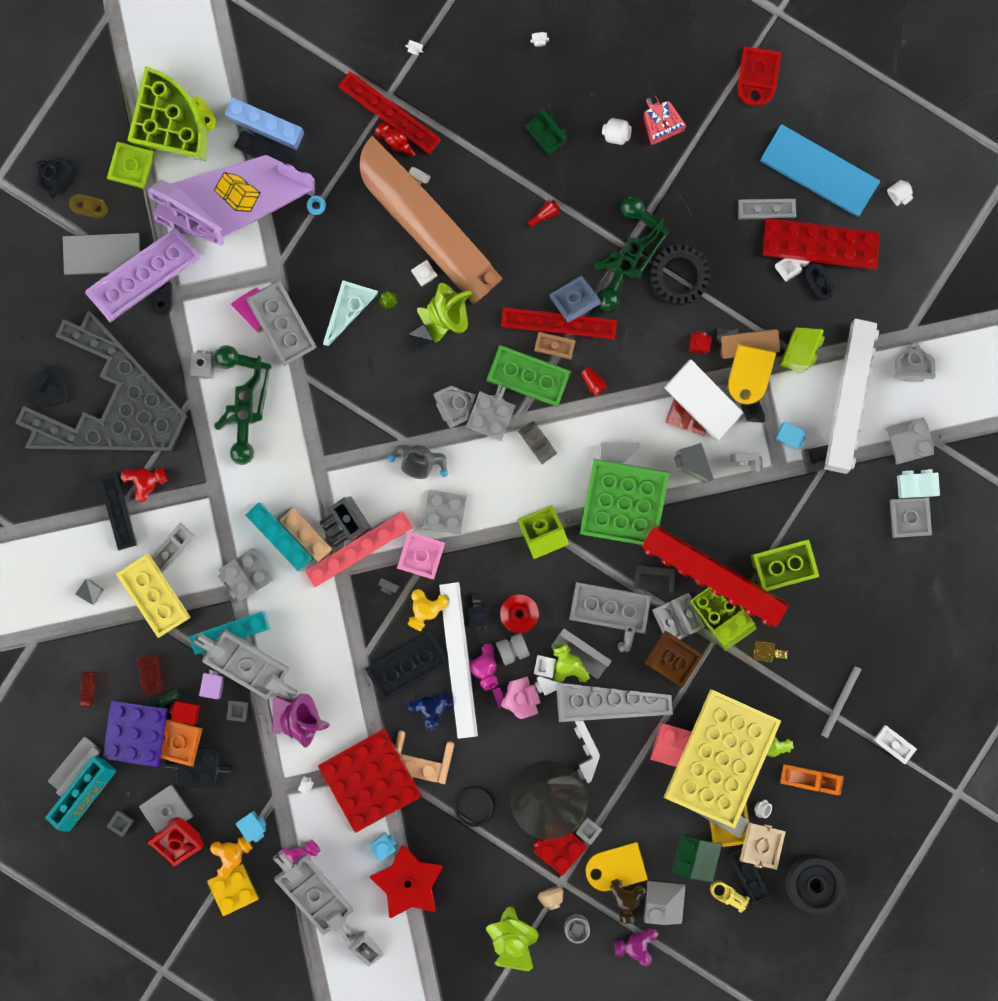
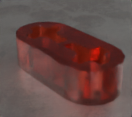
M83 672L80 695L81 708H92L95 685L94 672Z

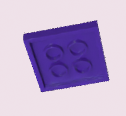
M111 701L102 759L160 767L168 709Z

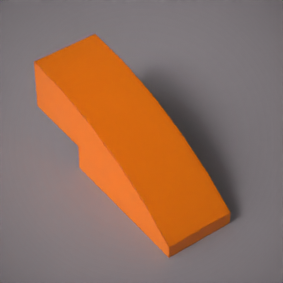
M784 764L780 783L841 795L844 776Z

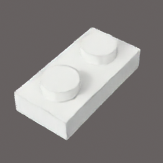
M886 725L883 726L873 739V741L903 764H906L917 750Z

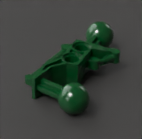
M636 195L626 196L622 200L621 212L629 219L638 218L653 230L649 235L640 239L630 237L621 254L613 251L609 257L594 264L593 268L595 271L605 269L615 273L609 287L601 290L597 295L601 302L598 307L604 312H613L619 307L620 296L618 292L625 278L639 279L656 254L658 247L665 237L669 235V230L662 226L665 219L658 220L646 211L642 199ZM659 232L663 234L638 269L634 268L643 249L656 239ZM629 245L636 246L637 253H631L628 248ZM611 259L616 260L615 262H610V263L608 262V261H610ZM620 263H628L629 270L621 269Z
M223 345L216 350L214 355L215 362L219 367L230 369L238 365L254 369L253 376L245 385L235 387V405L226 406L224 415L214 424L215 429L218 431L227 425L237 424V442L230 449V457L236 464L246 465L254 457V449L248 443L249 425L263 420L262 414L267 393L266 388L269 372L272 367L270 364L262 362V358L259 355L257 358L238 354L234 347ZM262 368L266 369L257 413H253V395L261 380ZM242 391H247L250 394L247 400L239 399V394ZM242 410L248 411V418L240 419L238 417L239 412ZM229 413H234L230 417L226 418Z

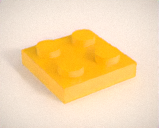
M244 864L233 869V872L229 874V878L221 879V877L215 876L207 881L223 916L259 900Z

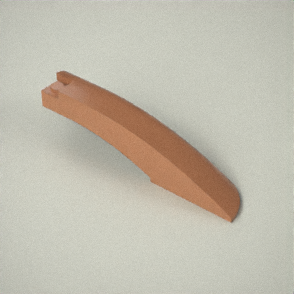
M372 136L366 142L360 156V173L364 184L461 292L466 290L472 291V295L468 297V300L475 304L503 278L433 198Z

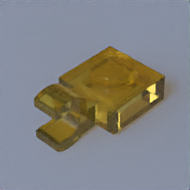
M755 641L753 660L772 663L773 657L787 659L788 651L774 649L775 643Z

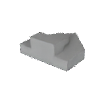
M915 341L895 360L896 379L923 382L924 379H934L936 377L935 359L922 350Z
M452 385L433 394L437 401L436 406L449 428H453L468 420L476 398L475 394L465 392Z

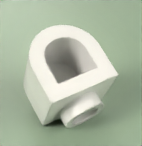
M899 180L887 189L890 198L896 206H899L901 203L906 205L913 199L912 187L907 181Z

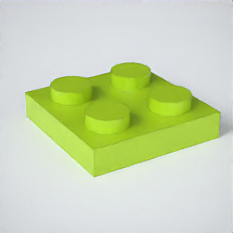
M117 142L107 179L145 189L155 152Z

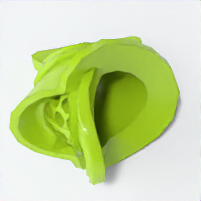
M440 283L435 297L432 298L427 308H417V312L434 342L440 341L450 329L456 333H463L467 329L468 319L465 301L472 295V291L466 290L462 293H456L448 285Z
M507 907L502 914L500 922L486 927V931L493 940L495 952L500 955L495 964L500 967L530 971L533 965L528 946L537 942L539 934L534 928L518 920L513 907Z

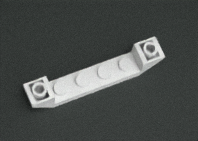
M542 676L536 677L538 682L535 685L539 693L543 692L544 695H548L557 690L556 684L558 682ZM575 721L577 727L574 730L578 738H583L585 742L583 749L587 756H592V758L578 764L580 769L577 771L581 780L586 779L587 783L592 781L600 754L584 722Z

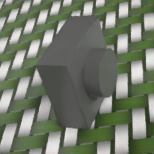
M381 578L378 584L382 587L381 591L389 595L392 592L397 593L400 587Z
M229 700L226 720L247 722L249 702Z
M117 810L106 827L119 836L124 837L135 820Z

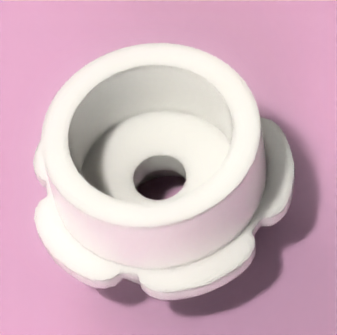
M545 32L534 33L530 42L534 43L536 47L545 46L549 38H547V33Z
M409 40L408 45H405L408 47L407 52L418 55L419 52L423 53L422 44Z
M303 776L298 791L303 792L302 795L305 792L310 793L314 783L311 781V777Z
M767 800L757 802L754 809L756 816L759 818L769 817L772 805Z

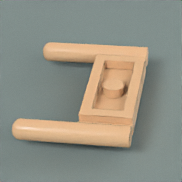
M402 730L398 731L395 747L411 776L445 784L454 743L447 742L443 762L439 763L401 754L405 732Z

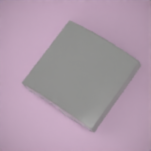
M689 593L652 610L662 633L666 630L680 640L705 628L701 617L690 603L692 598Z

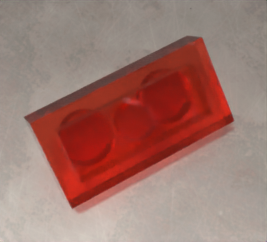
M158 655L137 658L143 696L164 693Z

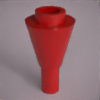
M548 199L537 214L527 222L532 228L538 222L560 214L558 210L561 208L555 200L550 201Z

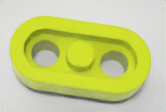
M194 96L193 99L199 104L204 119H210L209 123L206 124L207 132L214 130L217 126L216 117L202 98Z

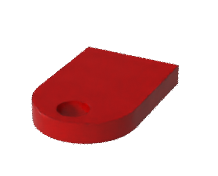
M744 46L737 84L738 95L744 103L759 107L767 104L772 99L776 90L782 52ZM750 93H759L760 99L758 101L752 100Z

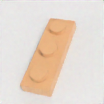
M294 508L289 510L279 520L317 562H320L333 550Z

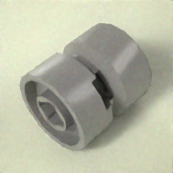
M521 633L511 636L510 641L504 639L496 643L505 666L515 662V658L521 660L530 656Z
M575 913L567 917L564 922V930L568 940L573 943H582L587 940L590 935V927L585 916Z

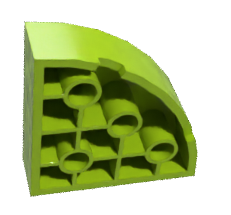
M145 66L127 141L136 146L206 162L208 134L205 120L198 104L190 93L174 79L159 70Z

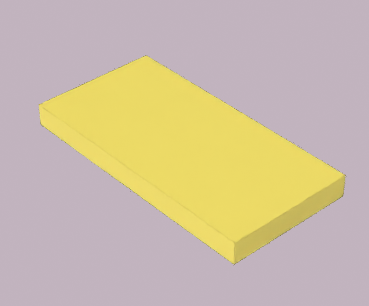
M149 553L116 573L158 638L190 618V615Z

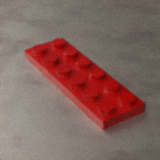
M766 218L762 255L876 270L878 267L880 232Z

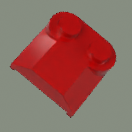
M179 817L170 819L168 825L147 842L165 857L173 867L203 848L200 834L184 819Z

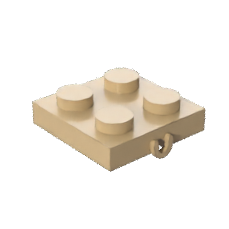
M748 822L740 861L755 864L754 866L759 868L768 867L777 870L786 832L774 829L769 825L764 824L762 826Z

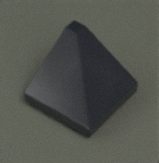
M759 400L752 404L741 405L747 422H765V414Z

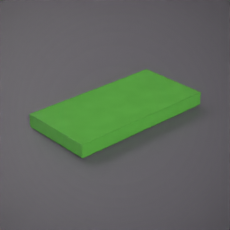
M499 345L486 381L558 407L571 371Z

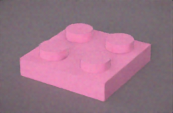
M408 532L397 568L434 580L445 543Z

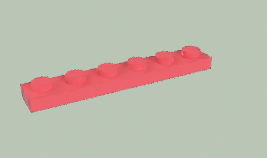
M401 512L307 569L305 573L315 588L411 530L413 526L405 513Z

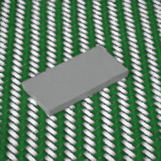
M140 234L63 236L64 275L107 274L113 272L141 252Z
M280 280L246 298L283 366L317 348Z
M576 582L569 620L622 630L631 625L635 628V632L645 634L651 596Z

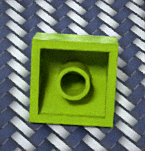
M552 505L517 519L534 559L569 545L564 528Z

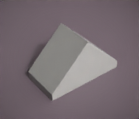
M366 931L354 939L348 947L367 966H371L384 955Z

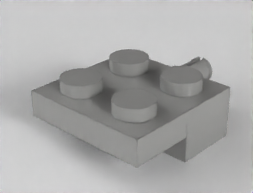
M498 385L495 395L479 392L466 428L502 442L515 405L506 402L502 398L506 387L503 386L501 390L502 386Z

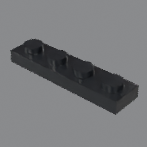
M118 472L98 476L118 551L138 546Z

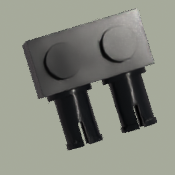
M351 496L343 497L329 507L331 514L320 521L321 526L324 524L322 528L325 531H328L337 523L341 526L342 529L330 537L331 542L335 541L333 542L335 547H338L347 539L359 538L372 528Z

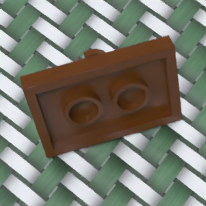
M665 630L645 661V664L683 688L703 655Z

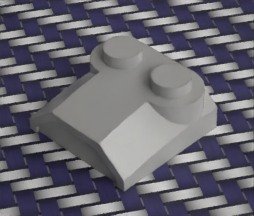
M924 418L886 428L896 465L934 455L933 441L928 424Z

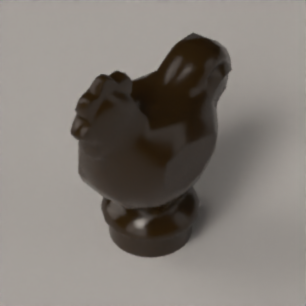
M615 879L611 881L610 889H612L613 901L622 910L619 913L620 922L624 924L635 923L637 916L633 911L639 907L641 899L645 898L647 894L646 888L643 885H638L633 889H624L621 880Z

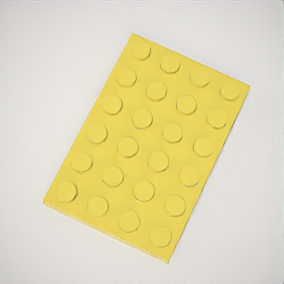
M710 689L664 798L735 829L781 721Z

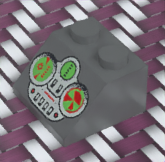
M702 443L680 449L676 452L674 459L677 468L681 467L683 472L705 483L714 480Z

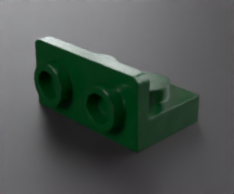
M542 109L540 114L525 125V128L547 155L550 156L566 143L567 133L562 126L558 127L554 122L555 118L549 111L546 112Z

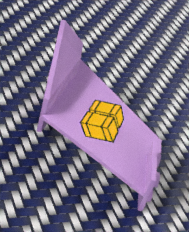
M264 155L171 184L160 179L150 187L148 192L150 199L159 203L153 213L155 221L172 229L176 227L180 232L222 246L224 244L223 238L305 194L314 196L315 179L309 173H301L295 170L290 164L284 165V163Z

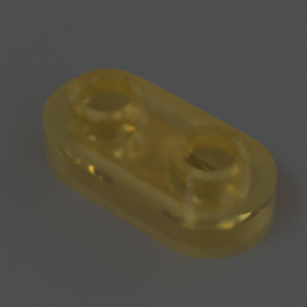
M76 194L69 201L70 209L79 215L101 219L108 212L107 204L98 198ZM82 202L83 206L81 208H77V204ZM100 206L102 208L101 211L96 212V208Z

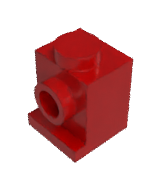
M705 332L691 333L688 352L707 355L710 351L712 337Z

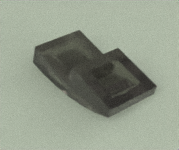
M534 421L518 431L541 464H544L557 454Z

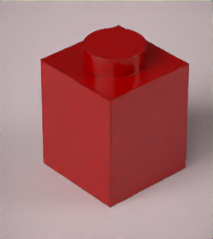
M179 700L175 701L170 707L169 715L172 716L171 721L191 725L197 724L201 705Z

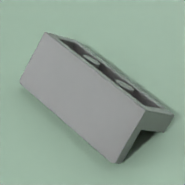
M564 628L551 645L553 649L558 644L567 643L568 647H570L569 653L578 656L586 671L590 672L589 674L596 679L600 678L606 667L612 662Z
M83 737L48 780L57 789L56 793L60 797H62L93 756L98 757L103 751L87 737Z

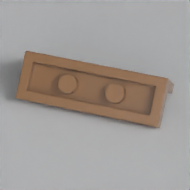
M771 329L722 335L721 347H719L720 355L723 359L734 358L738 344L780 352L779 331Z

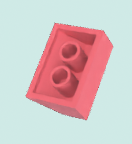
M660 722L650 759L677 767L692 731Z

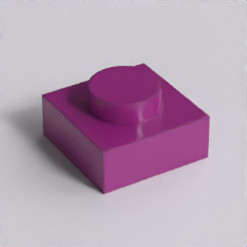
M497 687L493 689V693L498 707L501 708L502 700L506 697V691Z

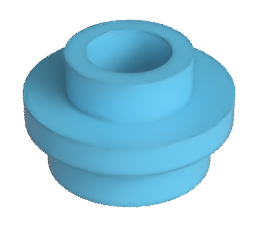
M312 196L308 199L307 209L311 214L319 215L324 212L326 203L322 197ZM319 203L320 207L318 209L313 208V204Z

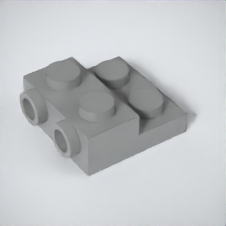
M253 549L248 550L218 570L220 572L218 577L224 585L228 584L231 588L229 594L234 601L237 599L239 602L244 601L273 581Z

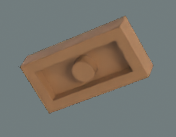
M538 332L534 351L571 360L576 340Z

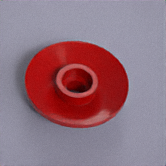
M525 595L509 597L503 603L500 611L503 625L514 633H525L531 630L536 625L539 616L536 603ZM518 610L523 612V616L520 618L516 616V611Z

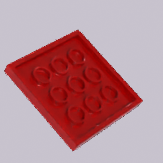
M385 728L318 765L319 770L355 833L423 796Z

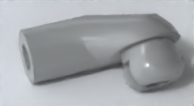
M631 625L625 629L623 642L618 643L620 652L631 650L635 634V628Z

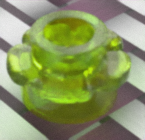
M385 292L381 295L379 303L385 309L391 308L398 302L396 299L397 295Z

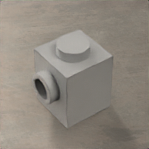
M197 350V353H191V377L212 379L214 356L208 354L209 351Z

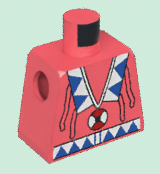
M656 96L646 100L650 109L644 112L643 118L651 145L685 130V123L669 101L660 104Z

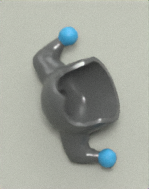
M398 445L394 452L387 457V460L392 463L396 457L402 456L401 470L412 478H427L432 467L437 464L441 467L440 475L442 477L448 475L445 455L432 453L427 447L422 445L412 447Z

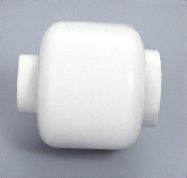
M611 118L607 124L603 125L602 135H605V139L609 143L623 145L626 141H629L632 129L627 121Z

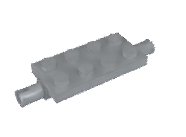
M226 629L221 632L215 641L204 636L202 633H199L197 635L199 637L194 639L193 643L208 651L202 659L203 663L268 700L273 693H280L291 701L294 699L293 696L296 697L298 690L284 683V677L289 671L288 666Z
M283 851L278 852L280 855L276 854L273 860L283 871L274 877L275 882L323 935L330 930H334L346 942L350 941L349 937L353 939L356 934L346 924L347 916L354 911L353 907L305 853L296 861L291 862Z

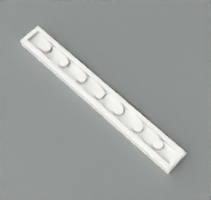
M459 582L439 585L441 596L445 595L449 600L447 607H444L442 611L458 739L476 737L478 733Z

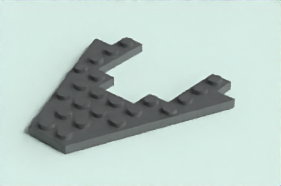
M87 312L81 327L63 319L56 337L107 359L100 378L116 384V387L102 418L98 419L83 412L76 429L23 406L15 423L32 431L25 448L172 451L188 416L92 312Z

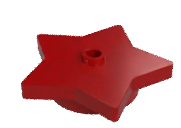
M402 844L393 864L370 876V879L387 894L389 918H393L411 907L435 912L432 886L443 865L419 861ZM406 880L411 881L412 885L410 887L404 885Z

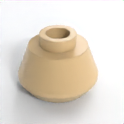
M553 887L539 892L538 899L549 910L559 908L560 903L563 902V889Z

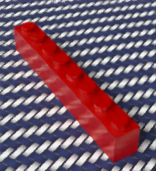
M657 525L653 526L642 545L645 549L644 552L648 555L658 556L661 558V562L669 567L671 565L675 566L680 574L686 577L690 575L695 578L694 581L703 587L707 585L712 588L711 592L720 597L721 595L727 597L728 602L738 607L740 605L744 607L746 613L753 617L755 615L762 618L761 621L770 627L772 625L777 627L789 607V603Z

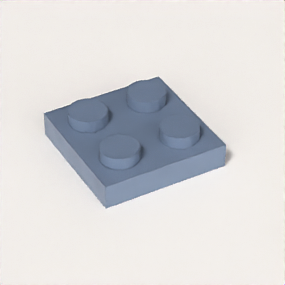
M582 276L549 295L568 323L601 304L598 296Z

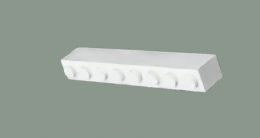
M854 319L851 323L824 469L847 474L851 469H854L856 458H853L854 450L857 451L859 445L857 433L862 428L860 417L861 414H864L866 403L863 400L864 395L867 396L869 390L867 378H870L872 373L870 361L874 359L876 348H873V345L879 335V330H876L877 323Z

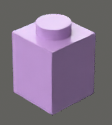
M210 669L209 673H203L199 696L221 699L225 676L220 675V672Z

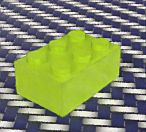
M809 539L750 555L758 586L767 591L819 577Z

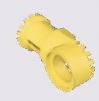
M715 881L711 884L710 892L714 898L726 905L734 906L740 913L746 909V904L749 903L750 899L748 896L744 897L735 892V889L726 885L723 881ZM717 885L724 886L725 891L722 895L714 893V888Z

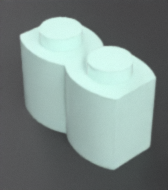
M933 469L921 470V474H914V471H902V475L897 476L899 499L940 496L938 473H933Z

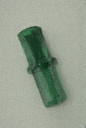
M175 687L166 693L158 694L157 698L143 705L166 708L168 704L181 699V693Z

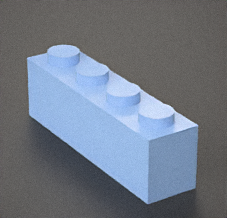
M233 97L224 114L228 121L296 151L304 135L301 127Z

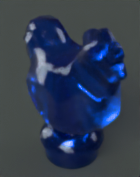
M447 692L439 695V699L425 697L414 702L410 701V704H407L406 707L407 712H410L411 715L415 712H421L425 717V728L428 731H434L438 727V720L442 716L443 709H450L454 704Z

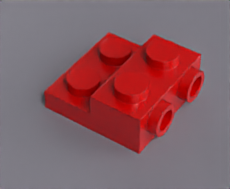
M558 821L556 824L553 822L546 831L548 833L544 838L539 837L533 845L535 847L533 851L563 876L588 846Z

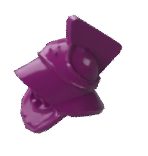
M299 694L293 702L279 696L273 698L274 735H278L283 731L285 735L295 738L304 748H307L311 744L316 731H322L330 726L328 722L320 719L315 703L309 694Z

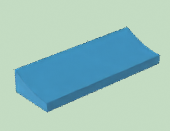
M782 124L760 159L762 163L856 217L860 216L880 183V180Z

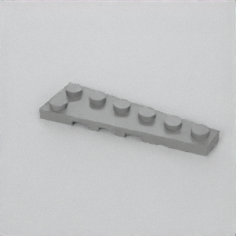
M565 683L556 684L559 722L673 715L671 695Z

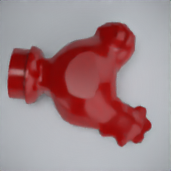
M384 122L377 126L375 135L378 139L384 140L390 149L412 157L415 156L402 130L391 128L389 124Z
M163 467L156 468L154 473L146 468L137 470L125 469L124 472H121V479L124 482H134L136 486L135 498L139 502H145L149 498V494L155 489L157 483L163 485L168 481Z

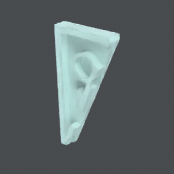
M342 281L323 345L329 346L377 296L378 291Z

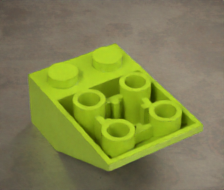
M796 327L792 331L779 365L800 374L808 370L816 362L818 355L815 352L823 344L825 337L822 334L824 330Z
M708 587L690 600V603L724 651H727L755 631L756 625L742 606L732 605L728 602L727 597L723 595L721 597L711 592L712 588Z

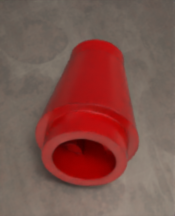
M590 367L581 373L591 394L594 393L595 396H598L607 389L606 381Z

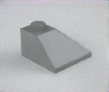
M647 880L644 922L660 925L682 924L686 885Z

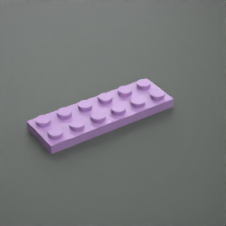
M175 227L88 288L85 293L108 321L112 322L199 260L200 255Z

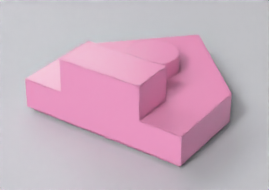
M528 676L509 682L506 697L503 698L501 706L515 713L514 715L519 719L538 714L536 704L540 703L536 685L530 686Z

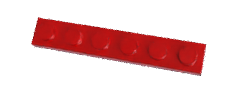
M351 71L340 83L339 88L392 128L402 130L407 139L430 155L441 141L440 137Z
M504 307L501 321L502 328L615 340L617 320L579 316L568 323L562 314Z

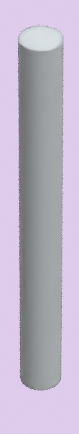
M854 666L821 733L822 736L828 738L862 669Z

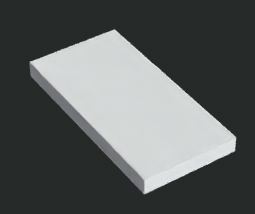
M688 360L664 387L716 441H719L743 414L692 360Z

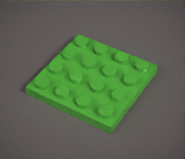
M593 458L580 534L643 545L653 526H660L670 472Z

